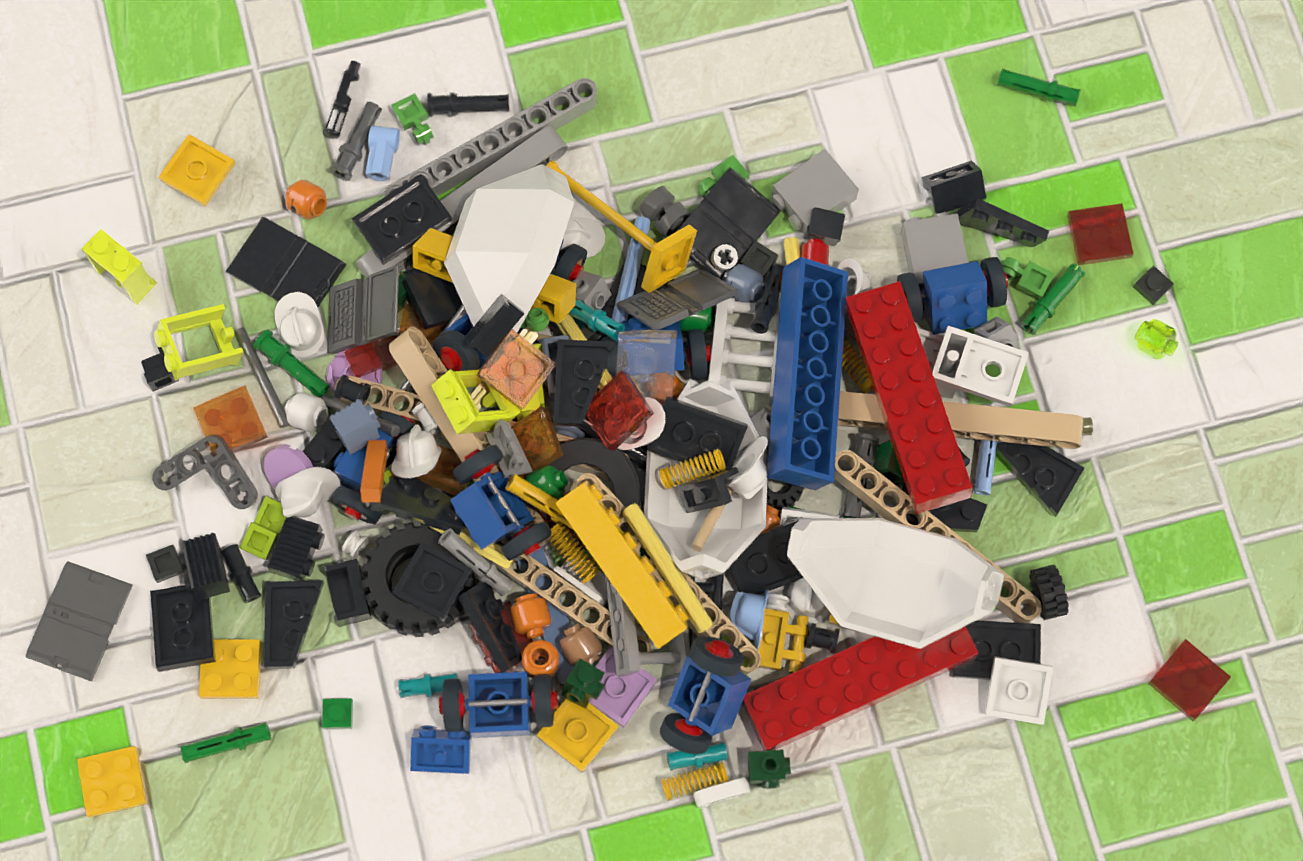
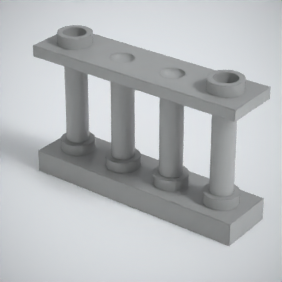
M605 575L617 677L629 676L641 671L640 665L672 663L673 674H680L687 655H690L691 650L689 647L688 630H684L670 640L671 652L640 653L637 645V636H646L648 634L641 624L635 622L634 614Z

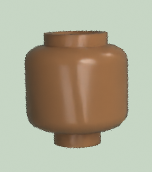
M577 623L564 630L566 636L560 640L559 644L570 665H576L579 658L589 664L600 658L598 654L602 650V645L590 628L581 627Z

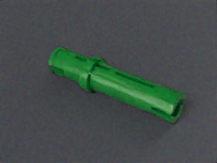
M1003 68L997 84L1047 98L1046 101L1052 102V100H1056L1076 106L1081 89L1057 84L1058 81L1055 80L1049 82Z
M1070 264L1069 268L1043 299L1036 301L1035 308L1021 322V326L1026 332L1031 328L1029 333L1035 335L1047 318L1054 316L1058 305L1079 280L1085 276V272L1080 266L1075 271L1074 269L1077 267V264Z
M264 722L263 724L244 729L237 727L234 728V732L181 745L182 758L185 763H189L193 760L238 748L240 751L245 750L248 745L271 740L268 723Z

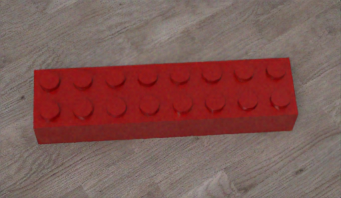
M898 281L846 297V311L915 513L919 514L971 498L973 487L901 282Z
M966 626L922 648L874 636L746 694L742 705L763 750H777L946 673L959 665L970 662L976 658L979 652Z

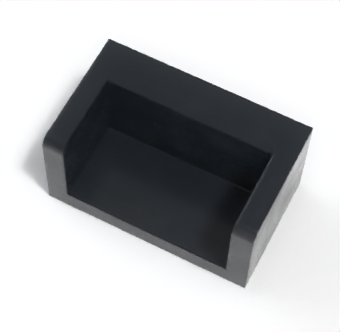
M357 558L324 566L337 626L342 627L371 620L370 607L365 598V592L362 589L361 580H363L361 566Z

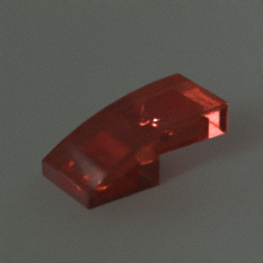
M389 336L345 351L344 354L354 376L361 378L381 368L385 371L397 366L398 364L389 350V344L398 336Z

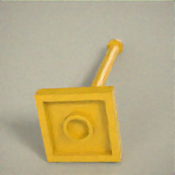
M552 160L546 165L550 169L566 176L569 188L573 193L651 252L641 285L644 290L650 293L685 272L697 233L695 228L687 225L657 243L562 171L558 163Z

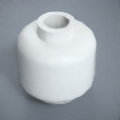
M305 392L297 393L287 401L285 406L289 425L307 432L317 431L328 420L329 410L326 407L325 401L322 398Z

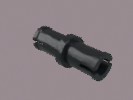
M238 544L223 549L221 554L224 556L231 571L229 576L232 581L236 582L244 603L252 602L261 597L262 595L259 593L251 575L253 572L251 566L246 565Z

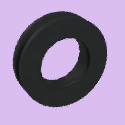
M596 438L569 440L551 450L536 467L537 470L546 465H551L558 471L565 472L572 466L580 464L596 466L606 472L612 481L614 496L625 507L634 503L638 506L640 504L641 485L636 468L622 450L614 447L607 441ZM539 509L550 528H553L560 522L552 521L550 515ZM566 526L562 532L565 530H569V532L564 537L572 534L570 539L576 538L572 544L579 542L575 548L579 546L586 548L575 530ZM620 527L623 532L626 530V527Z

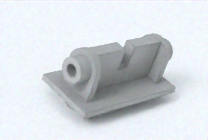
M498 420L494 425L493 433L485 434V437L490 446L496 444L503 453L504 458L498 465L504 477L507 478L513 474L520 475L532 472L531 466L510 424L505 422V420Z

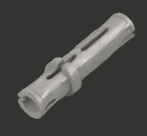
M448 529L442 534L439 544L444 546L466 566L473 569L476 578L480 582H486L500 596L506 595L511 590L513 581L496 569L497 565L494 562L487 561L452 529Z

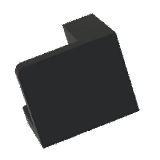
M817 207L813 208L809 229L804 233L803 239H821L825 244L835 246L841 241L845 214Z
M158 346L159 354L141 361L145 371V379L153 392L179 381V379L175 381L172 372H168L164 362L165 354L162 347Z

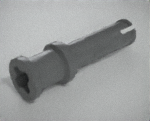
M366 102L349 139L340 146L339 156L335 163L329 167L330 173L335 177L345 181L351 180V172L354 166L362 159L361 150L369 137L370 128L375 124L382 112V108L376 103Z
M856 433L854 437L856 440L854 453L873 467L875 447L879 444L880 438L870 434ZM862 478L860 481L861 485L866 489L867 478ZM849 490L842 517L861 518L863 501Z

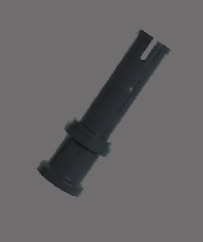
M450 92L449 95H432V93H427L428 117H433L434 114H450L451 117H455V115H458V112H509V94L457 96V93Z

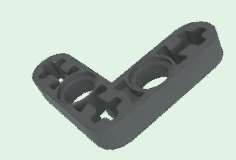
M215 434L201 439L157 467L152 475L154 485L160 490L167 491L208 467L235 508H249L258 498L255 486L225 439ZM210 443L218 444L219 447L216 449V453L211 452L204 457L200 453L209 448ZM186 455H192L196 459L197 466L194 470H188L184 467L183 459ZM224 464H229L235 469L233 479L229 480L222 476L221 469ZM177 468L180 473L172 476L170 482L162 481L161 477L164 476V472L168 473ZM241 479L243 483L231 489L229 485ZM239 489L242 492L247 491L249 493V496L246 498L248 503L246 500L240 501L237 496L241 494Z

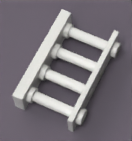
M781 293L775 317H777L776 331L768 330L763 334L754 332L752 328L733 327L731 323H726L727 314L733 315V312L755 314L756 303L734 301L735 298H729L718 303L709 381L722 384L731 380L735 390L769 394L768 406L772 407ZM731 337L774 342L773 357L729 352V349H724V340H730ZM731 363L772 368L771 381L760 382L726 378V375L721 374V367Z

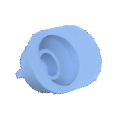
M765 590L763 595L738 592L730 609V621L744 636L751 639V644L758 650L762 637L764 609L769 591Z

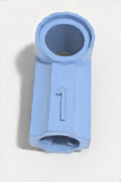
M371 126L368 139L370 151L366 168V176L368 178L382 182L390 180L394 153H397L399 147V128Z

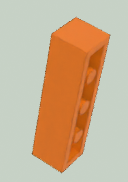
M368 440L361 483L362 502H381L388 454L386 440Z

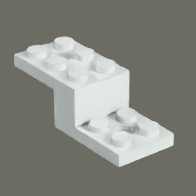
M951 326L947 327L944 336L933 335L932 332L917 328L940 395L952 399L956 389L1009 407L1012 406L1029 352ZM990 364L996 365L1000 369V375L997 377L989 376L985 371V367Z

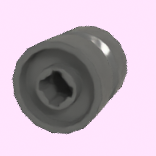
M660 186L644 199L639 207V211L644 217L650 219V222L655 221L654 227L667 238L680 228L691 213L680 202H674L675 196L665 186Z

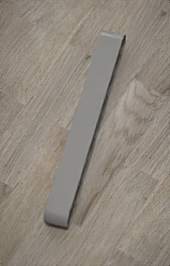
M581 78L389 185L384 192V197L420 174L438 197L479 174L544 127L552 126L554 130H557L591 111L597 104V86L595 82L589 78ZM582 92H589L592 94L586 98L579 96V94H581ZM559 105L568 106V108L563 111L556 109V107ZM536 118L545 119V121L540 124H536L533 122V120ZM513 131H519L522 133L520 136L512 137L509 135ZM490 144L498 145L494 150L486 149ZM467 157L475 158L471 163L462 162ZM441 171H451V174L446 177L439 175Z
M552 126L544 127L442 199L441 203L451 215L452 221L438 229V231L448 235L455 233L465 201L477 188L541 164L546 166L552 160L557 161L568 150L567 144ZM413 246L384 265L374 251L370 250L358 260L356 266L365 278H368L370 274L399 265V272H401L413 263Z

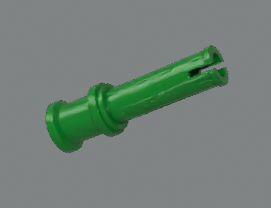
M271 330L264 331L255 341L253 349L264 353L271 359L273 366H281L299 383L311 391L312 394L321 398L327 392L330 385L291 353L290 346L287 344L283 345L273 337Z

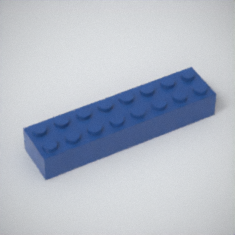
M799 257L783 267L767 478L818 490L834 482L848 272L803 257Z

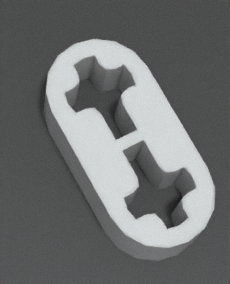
M741 778L694 793L697 808H703L745 796L751 793L747 778Z

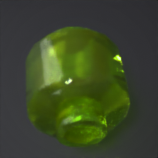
M1152 319L1149 322L1147 320L1144 321L1135 335L1138 349L1156 360L1162 359L1166 355L1172 356L1179 344L1176 341V329L1159 319Z

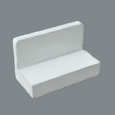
M572 559L568 563L565 561L561 568L557 565L553 569L555 574L601 606H606L608 595L604 573L600 571L591 580L583 584L581 580L587 575L579 579V576L584 571L575 575L582 566L572 571L573 567L579 562L569 567V564L574 560Z

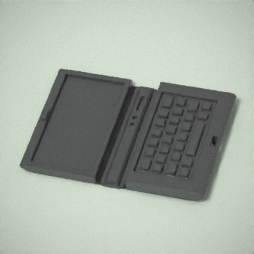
M399 265L370 274L364 280L356 278L330 288L328 354L343 352L397 334Z
M698 269L668 282L667 289L663 288L659 291L655 289L650 293L645 290L618 302L617 306L656 331L735 296L738 293V289L709 272Z
M67 561L28 647L26 658L92 682L110 642L108 638L114 625L117 624L133 584Z

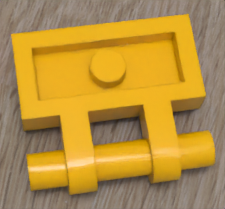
M764 609L762 637L758 649L761 657L760 668L780 671L782 660L790 662L789 673L801 670V664L805 663L806 654L803 653L805 639L809 637L810 629L807 628L809 617L798 615L796 625L788 624V612ZM786 635L794 637L792 650L784 649Z

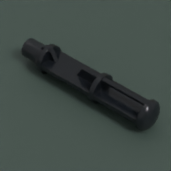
M351 60L348 70L344 71L326 129L324 130L325 135L329 138L337 139L340 137L352 100L347 95L350 83L359 80L358 72L361 64L357 61ZM333 110H338L333 128L327 129ZM343 112L345 116L340 131L337 132L335 128L340 113Z

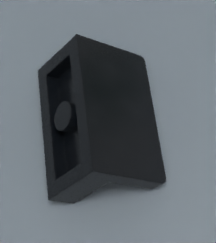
M972 160L921 177L923 187L931 195L935 214L950 212L967 205L976 198L985 200L987 197L982 170Z
M501 294L465 336L467 346L471 349L475 347L488 357L522 318L524 311Z
M737 467L715 472L714 474L711 473L710 475L706 474L705 477L701 475L700 479H692L691 482L688 481L686 484L678 486L677 488L686 513L719 507L732 502L725 479L739 473Z

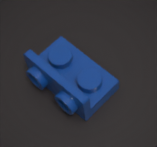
M424 725L420 726L419 729H414L411 737L410 771L469 774L472 740L469 731L462 728L458 732H448L446 730H437L435 726Z

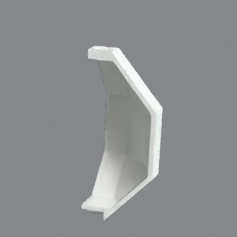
M543 164L477 188L465 201L444 262L473 327L501 294L524 311L522 318L504 339L509 335L516 336L550 275L574 205L566 176Z
M692 379L688 381L678 400L748 425L733 463L734 465L743 451L760 437L731 380L722 384L714 381H705L700 384ZM765 449L761 458L767 470L768 452ZM647 450L644 516L682 572L702 580L724 573L766 527L767 477L763 487L751 499H744L733 491L731 495L732 502L726 504L702 550L695 551L691 544L710 509L686 513L678 488L673 486L668 490L665 489L659 474L660 468L666 470L667 466L671 472V465L675 468L677 463L680 467V461ZM683 463L687 473V477L690 480V475L686 469L685 463ZM689 465V466H690V469H691L692 476L695 478V475H694V472H693V470H692V468H691V465ZM695 467V468H696V473H697V475L699 476V471H698L697 467ZM681 470L682 478L685 481V476ZM676 471L677 479H678V481L680 482V478H679L678 473H677V471ZM671 472L673 482H674V484L676 485V481H675V479H674V477H673V474H672V472Z
M880 518L799 519L792 528L787 556L840 626L916 648H922L993 612L999 601L1004 578L1002 572L957 539Z

